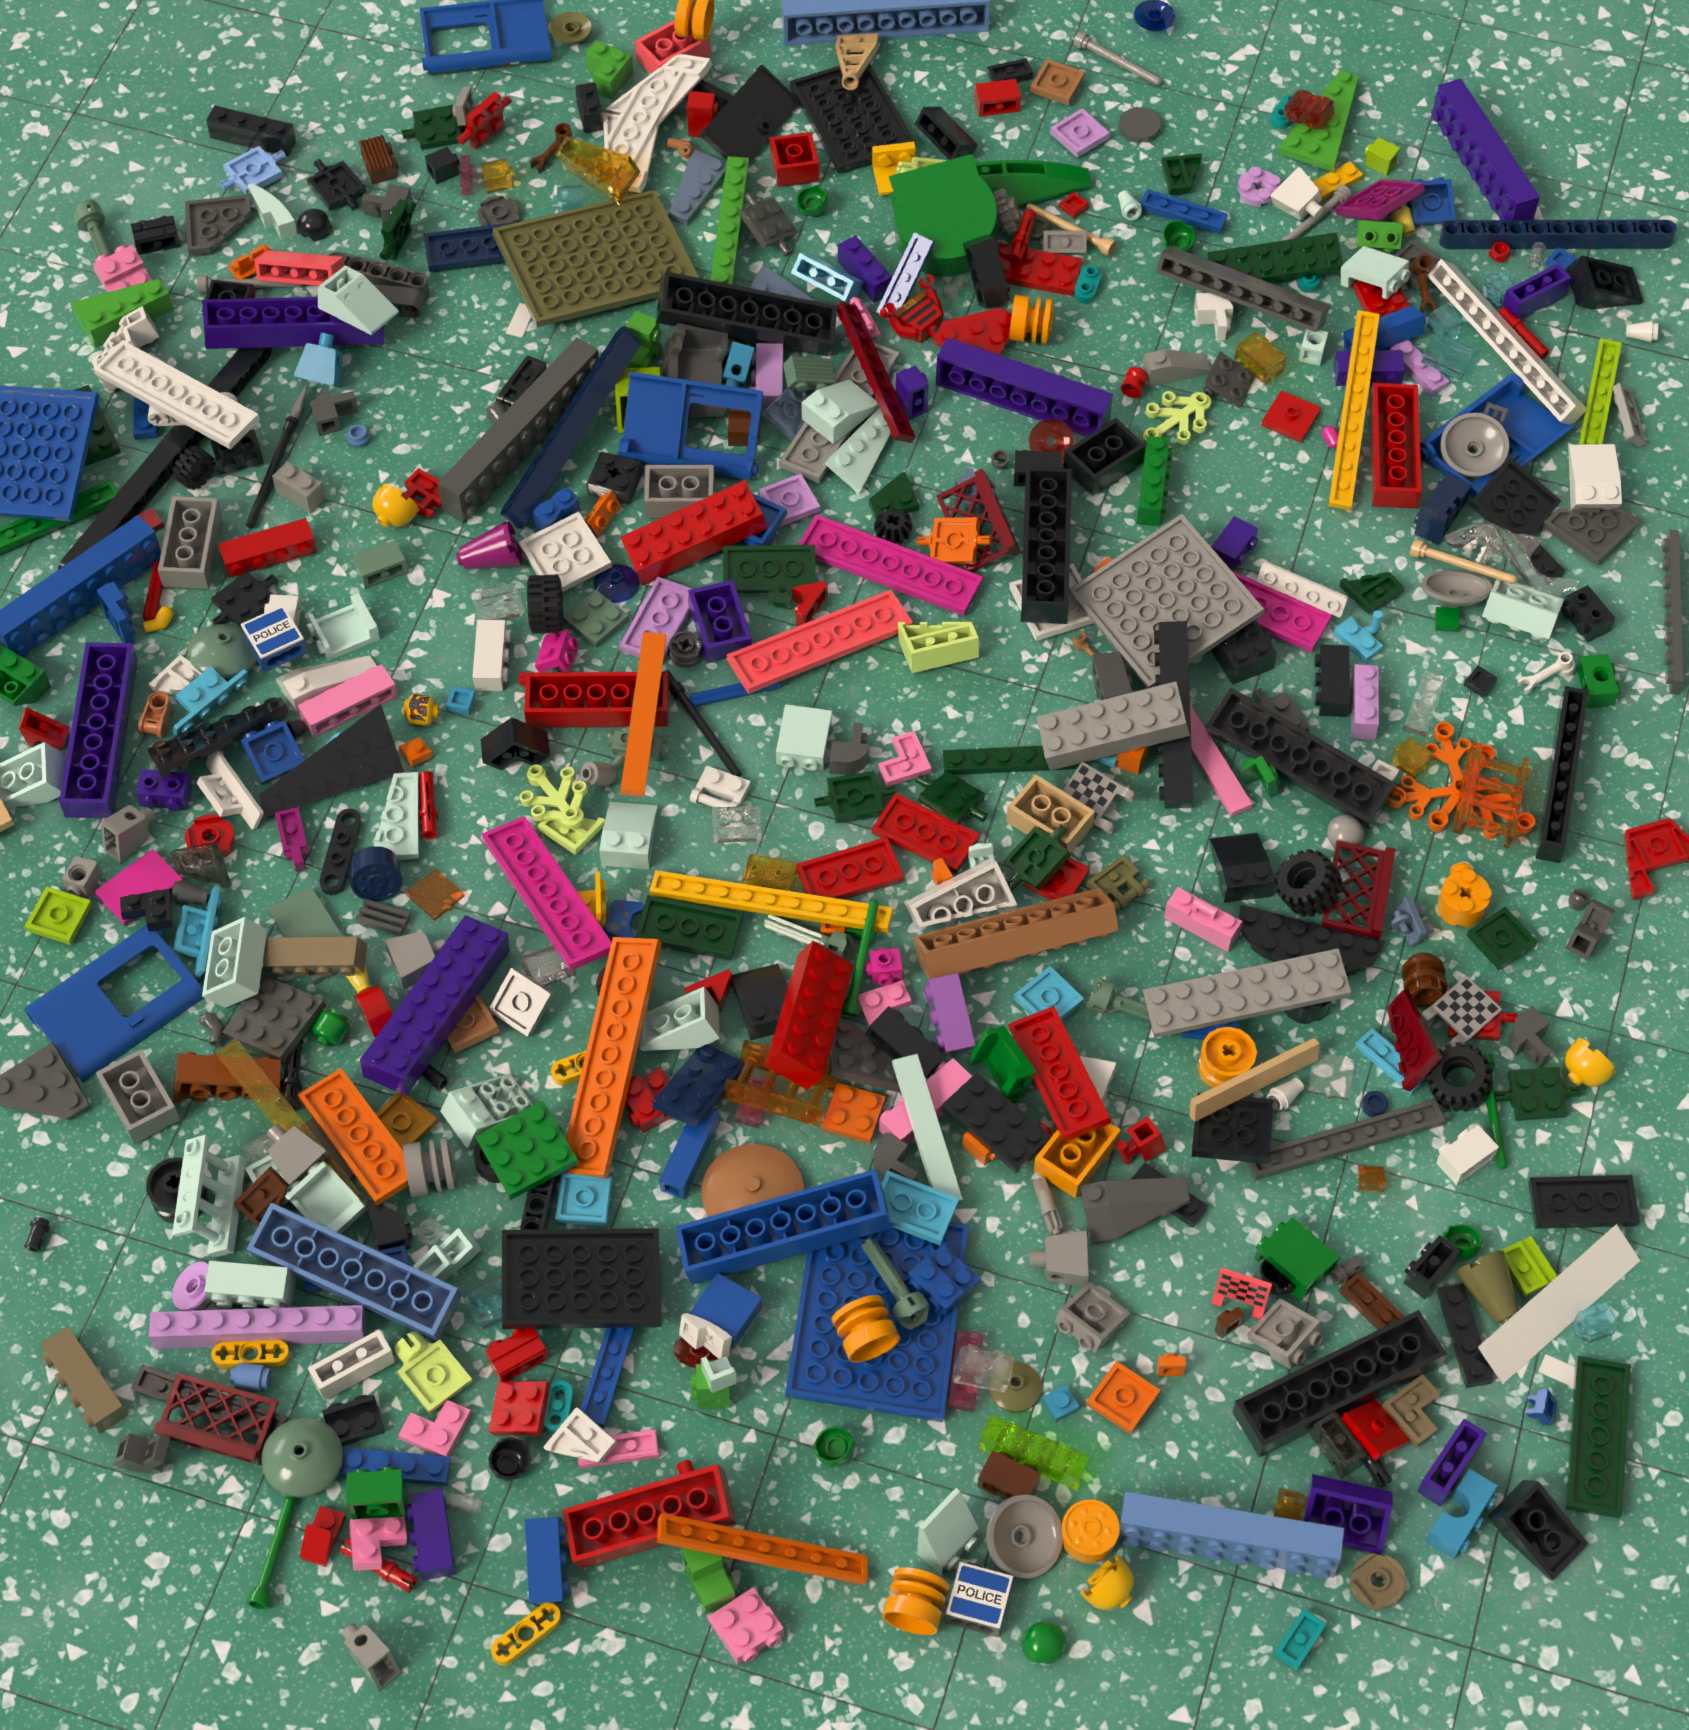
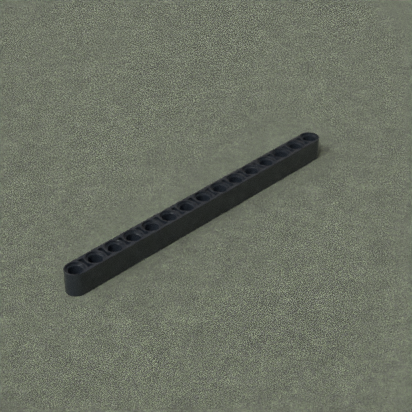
M272 348L238 349L209 383L208 387L219 393H231L237 398L268 361ZM174 425L62 558L58 570L126 524L132 517L140 514L175 472L173 468L177 466L175 462L181 459L179 456L181 454L184 455L186 449L190 450V447L197 446L205 435L187 425Z

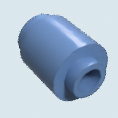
M239 1362L237 1367L232 1368L230 1381L234 1383L235 1389L261 1392L263 1389H269L272 1371L270 1368H266L265 1365Z

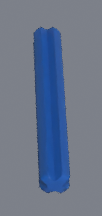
M781 681L750 694L747 693L742 683L692 693L689 698L692 704L698 707L779 689Z

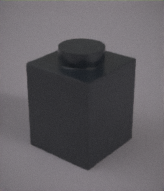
M448 147L425 156L427 172L436 185L459 175V158L455 153L452 154Z

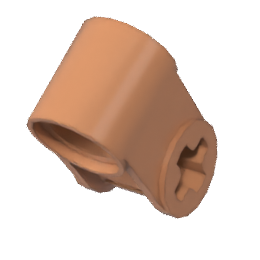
M156 691L148 697L144 712L138 723L139 734H153L161 739L166 736L168 725L173 715V708L165 692Z

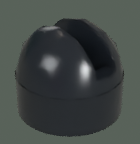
M296 718L286 722L294 739L305 733L306 726L301 719Z

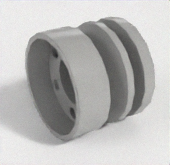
M447 1137L440 1138L441 1150H436L434 1139H431L429 1142V1152L423 1151L420 1142L403 1144L411 1197L428 1195L429 1183L431 1182L435 1183L438 1193L442 1192V1180L447 1181L448 1191L455 1190L457 1175L455 1159Z

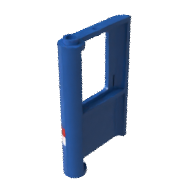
M488 0L419 8L426 58H422L423 71L427 70L428 75L552 61L543 0ZM480 24L488 25L492 50L434 56L431 36L433 30Z

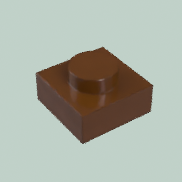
M1236 1307L1231 1312L1226 1310L1217 1317L1216 1334L1222 1339L1241 1326L1244 1318L1243 1312Z

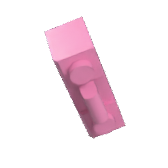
M1177 887L1168 900L1164 915L1165 919L1229 952L1239 937L1243 923L1242 920L1180 887Z

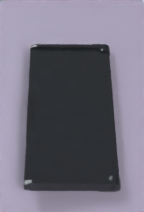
M759 65L752 76L699 135L724 159L727 160L728 156L749 158L750 161L799 104L798 99L764 65Z

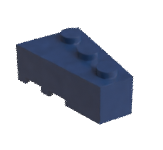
M1447 474L1442 481L1439 480L1434 491L1423 503L1414 520V524H1416L1414 534L1439 545L1468 501L1472 485L1450 474Z

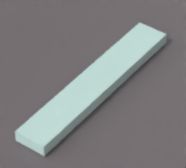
M918 1054L895 1059L892 1061V1065L930 1187L958 1197L959 1201L963 1200Z

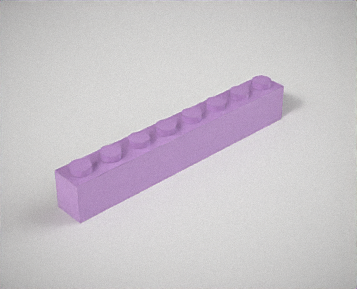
M363 1305L150 1312L149 1339L154 1349L214 1347L220 1342L281 1340L287 1345L350 1343L366 1337V1315Z

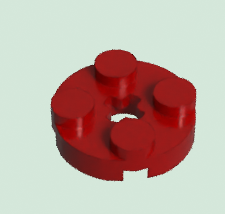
M209 814L198 817L194 820V824L190 829L189 827L187 828L185 842L189 852L193 854L196 860L211 861L231 854L232 846L235 842V834L230 822L223 820L218 815ZM208 834H212L215 837L212 841L204 840L208 837Z

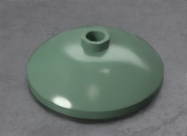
M218 624L206 627L198 631L188 644V658L193 667L201 673L212 666L223 678H233L243 669L251 670L257 663V659L244 639L242 628L234 625Z
M312 1418L294 1419L279 1426L267 1439L262 1452V1468L268 1482L278 1492L296 1498L310 1497L327 1489L339 1475L343 1464V1448L336 1432L326 1423ZM299 1448H303V1449H304L303 1454H301V1455H296V1454H295V1452H296L297 1449H299Z

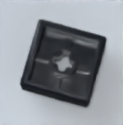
M212 279L205 300L250 299L255 297V290L253 284Z
M600 452L586 484L587 494L600 497L613 490L619 502L630 504L643 474V462L611 453Z

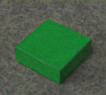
M1436 607L1435 630L1458 632L1460 628L1459 608Z

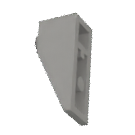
M1168 349L1145 353L1142 369L1148 374V387L1208 375L1211 369L1205 354Z

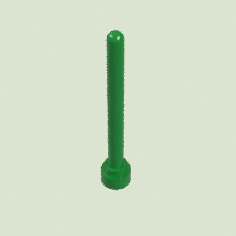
M877 900L869 902L849 997L845 999L841 1011L842 1014L847 1016H860L861 1006L859 1005L858 997L879 907Z
M1483 1053L1482 1055L1487 1057L1491 1072H1493L1495 1067L1493 1055ZM1491 1084V1093L1486 1094V1105L1492 1139L1499 1146L1496 1153L1497 1166L1500 1169H1505L1507 1167V1159L1494 1086Z
M287 1495L285 1497L258 1586L254 1587L253 1591H250L246 1602L253 1608L268 1609L271 1600L268 1588L296 1497Z

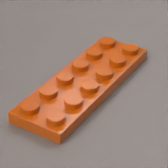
M342 1068L298 1094L300 1101L377 1206L409 1186L403 1150Z

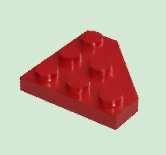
M998 307L943 321L932 343L942 348L945 340L950 338L1000 355L1010 336L1012 313Z

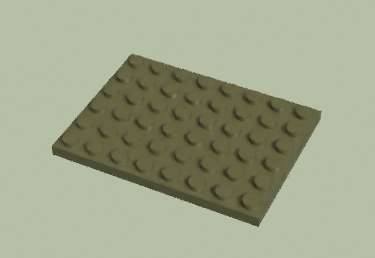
M655 190L492 228L493 237L536 328L659 297L660 283L665 271L699 278Z

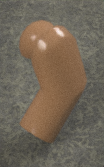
M668 138L667 148L677 149L683 158L691 157L693 148L687 140Z

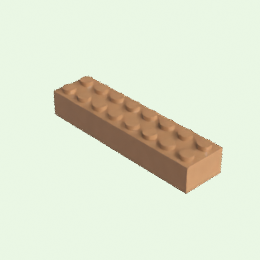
M1100 888L916 935L913 936L917 962L926 976L932 979L955 973L966 974L975 968H989L994 963L1002 961L1012 962L1021 956L1038 955L1041 951L1047 949H1061L1070 943H1084L1089 938L1096 936L1106 937L1111 935L1112 932L1119 931L1114 903Z

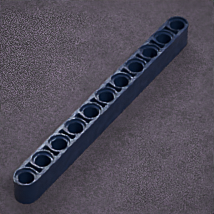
M1449 220L1444 222L1442 226L1439 244L1445 249H1490L1497 242L1506 243L1510 249H1558L1559 247L1561 249H1666L1673 243L1677 226L1671 220Z
M626 326L621 327L614 334L503 506L500 514L517 529L522 528L528 522L535 508L545 496L639 349L642 341Z

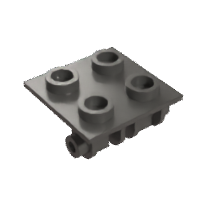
M1220 351L1204 382L1203 390L1209 397L1217 393L1237 408H1240L1255 375Z

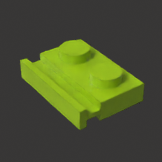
M1532 1236L1502 1249L1507 1258L1510 1275L1525 1298L1543 1290L1557 1277Z

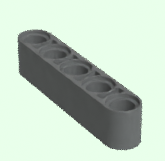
M332 252L328 255L344 257L345 266L363 274L372 284L416 288L424 293V300L429 297L428 279L422 272L342 252Z
M373 284L398 310L396 316L416 318L421 314L425 297L421 290Z

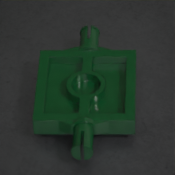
M453 105L414 111V128L401 131L403 139L416 136L421 150L459 144L457 137L461 135V128L467 127V125L458 126L457 118L453 116Z
M399 199L396 206L392 207L387 222H384L381 227V234L384 239L383 249L379 254L381 259L395 261L412 232L411 218L417 207L415 202Z
M874 771L827 778L828 796L814 798L815 808L829 805L834 813L836 823L879 817L883 812L882 797L894 795L896 790L894 785L880 788Z
M945 771L939 778L932 781L922 774L917 777L916 783L926 788L919 794L918 801L956 824L969 816H973L981 822L986 820L988 813L977 808L984 801L986 793L949 771Z
M1062 824L1052 834L1042 832L1035 826L1003 860L1005 866L1014 873V876L1007 882L1012 892L1021 881L1029 883L1039 891L1071 856L1069 851L1059 843L1063 835L1068 832Z
M1559 1067L1509 1070V1090L1495 1092L1496 1103L1510 1102L1514 1109L1516 1121L1566 1118L1568 1114L1565 1102L1566 1097L1581 1096L1580 1086H1564Z

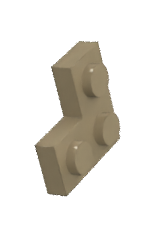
M1423 1374L1382 1404L1383 1409L1416 1448L1438 1431V1428L1422 1410L1437 1400L1440 1393Z

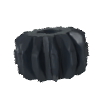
M893 507L891 511H888L884 508L883 514H878L876 517L874 530L876 537L892 543L898 542L902 545L904 540H909L913 524L910 515L904 514L903 509L896 511Z

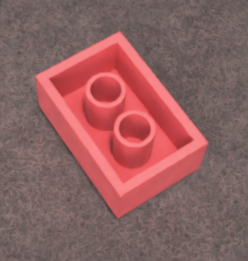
M675 20L635 41L636 60L652 74L671 58L679 54L708 58L711 56L710 38L707 41L694 39L693 34L688 38L676 36Z

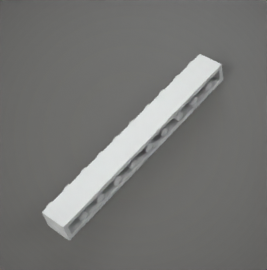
M1440 259L1427 274L1429 279L1553 415L1562 423L1574 424L1587 411V408L1453 263Z

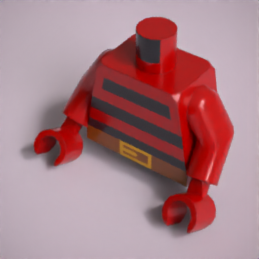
M931 274L926 276L928 284L924 282L923 278L918 283L920 288L926 289V293L920 292L898 310L890 302L885 305V308L880 310V316L884 319H889V324L900 338L914 340L918 343H923L930 337L934 339L943 322L944 312L936 290L931 287L934 283V277Z

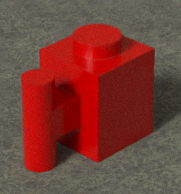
M1148 1116L1126 1129L1131 1140L1130 1142L1119 1141L1117 1143L1123 1163L1126 1165L1133 1162L1132 1156L1139 1153L1144 1162H1147L1166 1150L1161 1133Z

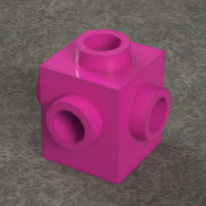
M879 948L875 951H869V961H866L865 969L866 975L872 978V985L886 986L902 980L899 948Z

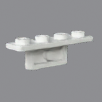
M1267 561L1262 563L1257 577L1258 583L1337 617L1342 616L1348 601V596Z
M220 750L210 754L205 764L212 775L199 777L197 785L220 817L241 814L251 829H257L264 814L261 807Z

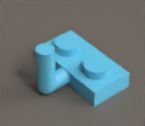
M1379 610L1374 611L1371 625L1366 629L1352 617H1349L1334 628L1333 634L1346 646H1349V649L1362 661L1367 663L1383 650V645L1372 636L1380 628L1383 613Z

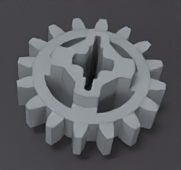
M1003 188L993 193L997 208L996 218L1000 228L1004 227L1008 235L1013 236L1018 232V221H1021L1020 217L1022 216L1014 197H1009L1007 191Z

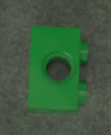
M1609 655L1581 656L1576 671L1581 689L1589 690L1586 708L1614 706L1617 697L1620 696L1621 688L1619 682L1615 680V665L1610 662Z

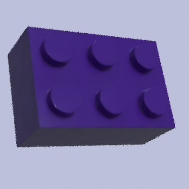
M733 580L688 590V605L697 634L702 643L706 663L725 659L727 654L752 645V637Z

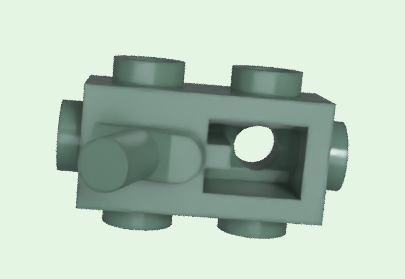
M629 729L615 730V733L611 732L609 736L608 746L612 747V753L617 755L611 766L617 771L625 761ZM653 733L650 761L660 762L661 755L665 756L667 742L662 741V738H658L659 736Z

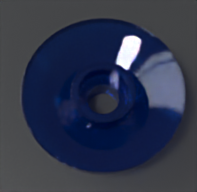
M1147 0L1136 7L1134 19L1145 30L1163 31L1174 23L1175 12L1166 2Z
M612 564L611 568L595 575L593 584L594 590L599 591L612 603H621L631 599L637 593L640 582L637 573L631 567L623 564Z

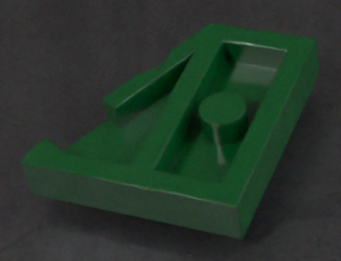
M1202 153L1161 158V166L1169 195L1191 192L1201 164Z
M905 472L899 474L869 499V506L875 520L878 514H883L884 508L888 511H891L893 507L896 511L903 509L904 514L919 510V503Z
M1390 572L1364 575L1360 579L1352 581L1343 578L1339 584L1368 615L1404 591V586Z

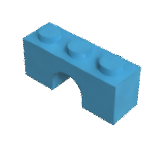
M1469 1468L1452 1497L1453 1500L1463 1506L1466 1515L1457 1518L1442 1511L1425 1542L1452 1559H1455L1458 1552L1464 1554L1472 1541L1468 1538V1535L1472 1530L1478 1531L1485 1519L1481 1516L1485 1508L1490 1511L1498 1498L1494 1495L1498 1485Z

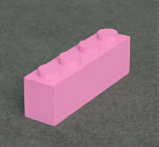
M381 664L368 669L354 678H349L344 683L334 688H329L313 698L306 699L298 705L302 721H304L313 738H316L374 709L379 704L383 705L398 696L395 683Z
M954 1058L947 1064L942 1063L935 1070V1074L929 1079L925 1078L938 1119L945 1114L941 1109L942 1104L972 1077ZM902 1097L898 1105L892 1110L887 1109L880 1116L879 1131L883 1135L887 1132L904 1143L909 1144L915 1139Z

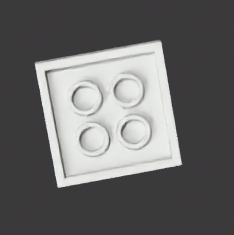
M579 512L518 542L519 548L537 575H559L562 592L612 567L610 559Z
M1070 564L1069 589L1082 581L1074 564ZM1022 579L1011 582L1009 585V589L1020 611ZM1070 594L1067 624L1026 622L1035 641L1093 624Z

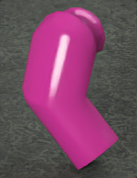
M1326 426L1322 431V436L1330 448L1336 449L1338 433L1333 426Z

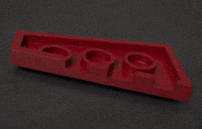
M1402 990L1390 1003L1387 1010L1391 1031L1396 1034L1394 1046L1401 1060L1398 1063L1399 1072L1404 1075L1402 1087L1404 1090L1411 1092L1438 1063L1442 1055L1411 995Z

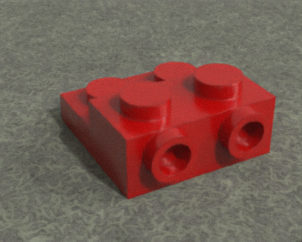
M661 1067L643 1077H640L638 1074L630 1080L624 1107L629 1112L628 1118L634 1127L638 1126L642 1133L673 1118L652 1108L653 1100L670 1081Z

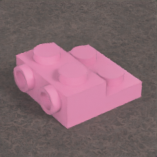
M121 245L115 250L114 254L110 256L103 254L95 260L94 272L107 292L152 281L133 245L129 247Z
M754 1587L707 1617L737 1665L743 1661L745 1663L752 1661L759 1655L758 1651L766 1646L768 1648L775 1646L782 1640L784 1635L783 1626L770 1607L766 1606Z

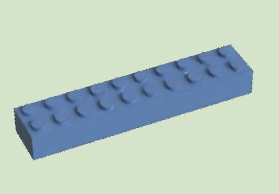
M781 0L784 46L836 42L837 35L878 33L879 39L989 31L990 0Z

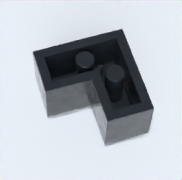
M511 717L481 739L482 761L484 764L499 770L504 769L516 759L529 765H538L550 756L548 732Z

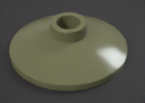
M566 12L553 19L550 29L552 36L562 43L574 44L585 40L590 35L592 25L589 18L578 12Z
M1007 1362L1000 1365L992 1373L989 1380V1393L992 1400L998 1407L1008 1412L1017 1413L1032 1408L1041 1395L1042 1384L1038 1373L1031 1366L1022 1362ZM1013 1380H1017L1021 1384L1015 1387L1011 1384V1382Z

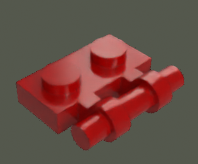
M417 468L404 482L405 488L408 490L405 493L403 492L401 496L406 500L410 497L419 508L418 514L423 517L427 516L430 519L435 517L436 511L431 509L433 505L440 509L442 508L438 489V482L440 480ZM418 495L424 500L422 502H419L414 498Z

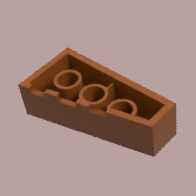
M194 1052L178 1053L174 1074L173 1104L182 1103L184 1098H194V1102H205L206 1097H218L220 1101H230V1099L242 1095L244 1100L277 1098L280 1088L281 1059H274L272 1057L249 1058L245 1055L231 1057L216 1053L210 1055H198Z

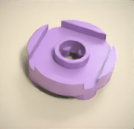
M1251 167L1248 172H1245L1239 178L1237 191L1240 193L1241 200L1250 206L1261 207V204L1266 203L1271 205L1273 203L1270 195L1280 186V178L1269 171L1261 170L1259 167ZM1256 186L1262 187L1259 190L1255 189Z

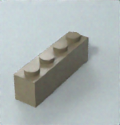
M357 936L267 938L263 967L271 971L272 975L284 977L287 973H294L297 976H309V973H317L321 976H331L332 973L353 976L354 973H364L368 944Z
M68 1326L41 1343L45 1352L41 1357L49 1369L53 1366L58 1373L54 1376L61 1387L68 1386L72 1392L68 1397L76 1409L80 1406L83 1408L85 1413L81 1416L89 1428L95 1426L98 1432L102 1433L128 1416L124 1407Z

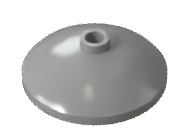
M1467 413L1456 417L1446 426L1441 437L1440 448L1443 459L1448 466L1463 476L1478 478L1494 473L1503 465L1509 451V439L1503 426L1494 418L1482 413ZM1473 448L1477 452L1474 454L1470 453L1469 449Z
M1441 570L1429 573L1422 579L1421 585L1423 591L1430 598L1451 608L1466 607L1479 603L1489 597L1492 590V584L1485 577L1461 570Z
M1016 1495L1004 1500L994 1510L988 1522L986 1539L989 1553L995 1564L1008 1575L1017 1578H1034L1042 1575L1054 1565L1062 1549V1525L1057 1513L1045 1500L1033 1495ZM1016 1531L1019 1533V1539L1017 1541L1014 1538V1534Z

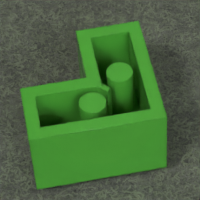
M596 40L585 53L587 72L592 73L593 82L596 83L598 94L612 100L633 74L632 55Z
M635 311L626 327L642 343L626 368L651 367L654 358L658 357L662 351L659 323H656V318Z
M681 1548L683 1568L705 1615L722 1608L735 1599V1591L738 1588L733 1576H727L723 1567L727 1565L724 1556Z

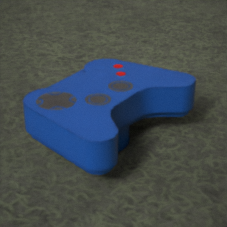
M626 900L613 901L605 933L611 937L636 938L630 930V922L633 916L643 912V903Z

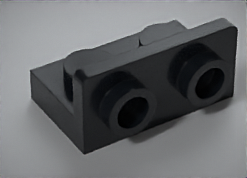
M361 1395L351 1402L344 1404L335 1403L322 1411L326 1424L336 1432L342 1446L385 1433L374 1395Z

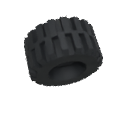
M558 574L530 575L527 580L528 622L532 634L558 633L562 631L563 597L561 579Z
M1307 849L1305 853L1301 850L1295 856L1293 854L1290 855L1289 860L1283 861L1281 864L1282 868L1276 872L1278 875L1275 878L1276 892L1294 913H1299L1303 917H1306L1307 914L1313 917L1316 913H1324L1326 908L1330 909L1333 906L1332 903L1334 901L1337 902L1339 899L1338 893L1342 892L1340 885L1343 884V880L1340 877V872L1324 854L1317 850L1314 852L1312 849ZM1315 878L1310 885L1303 888L1309 880Z
M1455 1042V1047L1447 1044L1445 1045L1446 1050L1442 1051L1439 1048L1442 1058L1427 1073V1080L1431 1094L1434 1095L1438 1104L1442 1102L1444 1108L1448 1109L1451 1106L1452 1110L1456 1112L1459 1111V1108H1463L1465 1112L1469 1111V1106L1473 1105L1474 1108L1479 1107L1480 1100L1482 1102L1487 1100L1486 1094L1491 1093L1493 1077L1488 1059L1485 1055H1482L1480 1049L1476 1048L1473 1050L1472 1045L1466 1043L1465 1047H1462L1461 1042ZM1457 1067H1465L1475 1073L1473 1080L1463 1087H1453L1445 1082L1446 1075Z

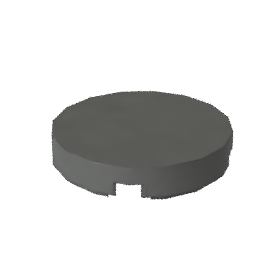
M1134 107L1123 112L1120 117V133L1129 141L1134 143H1140V141L1150 142L1160 133L1161 120L1153 110L1145 107Z
M494 196L484 200L477 211L481 226L503 223L513 224L519 222L521 217L519 205L515 200L511 198L506 199L504 196Z

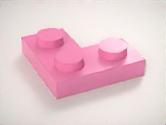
M915 731L892 737V744L898 757L878 763V769L886 787L915 779L920 774L923 776L931 774L932 769Z
M903 980L859 994L858 997L861 1012L868 1028L888 1006L898 1010L910 1006L912 1002Z
M446 1400L435 1422L410 1413L398 1437L400 1440L434 1455L449 1457L471 1416V1410Z
M405 1517L350 1520L349 1528L354 1571L381 1569L380 1547L407 1544Z

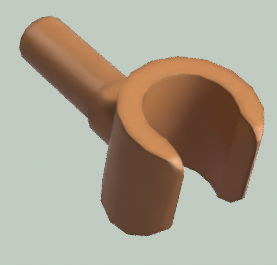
M1079 631L1080 639L1072 636L1074 648L1083 649L1091 657L1096 654L1087 644L1085 632Z

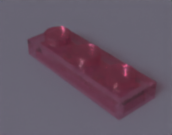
M957 1330L955 1334L947 1408L973 1412L975 1409L983 1342L982 1334Z

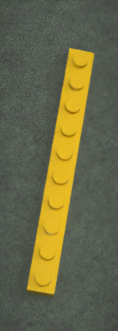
M1358 310L1356 314L1328 507L1350 511L1352 507L1380 316L1377 313Z
M655 870L649 890L650 895L655 897L864 929L869 906L868 903ZM879 905L873 931L889 932L893 907Z

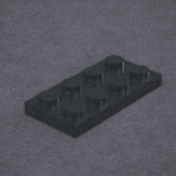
M977 1072L942 1104L941 1109L1016 1174L1042 1150L1052 1137Z
M1632 1175L1529 1178L1528 1185L1535 1229L1614 1227L1616 1224L1618 1227L1638 1226L1640 1223Z

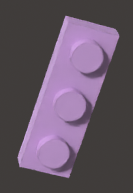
M1409 340L1390 348V350H1402L1405 371L1430 396L1448 387L1449 380Z

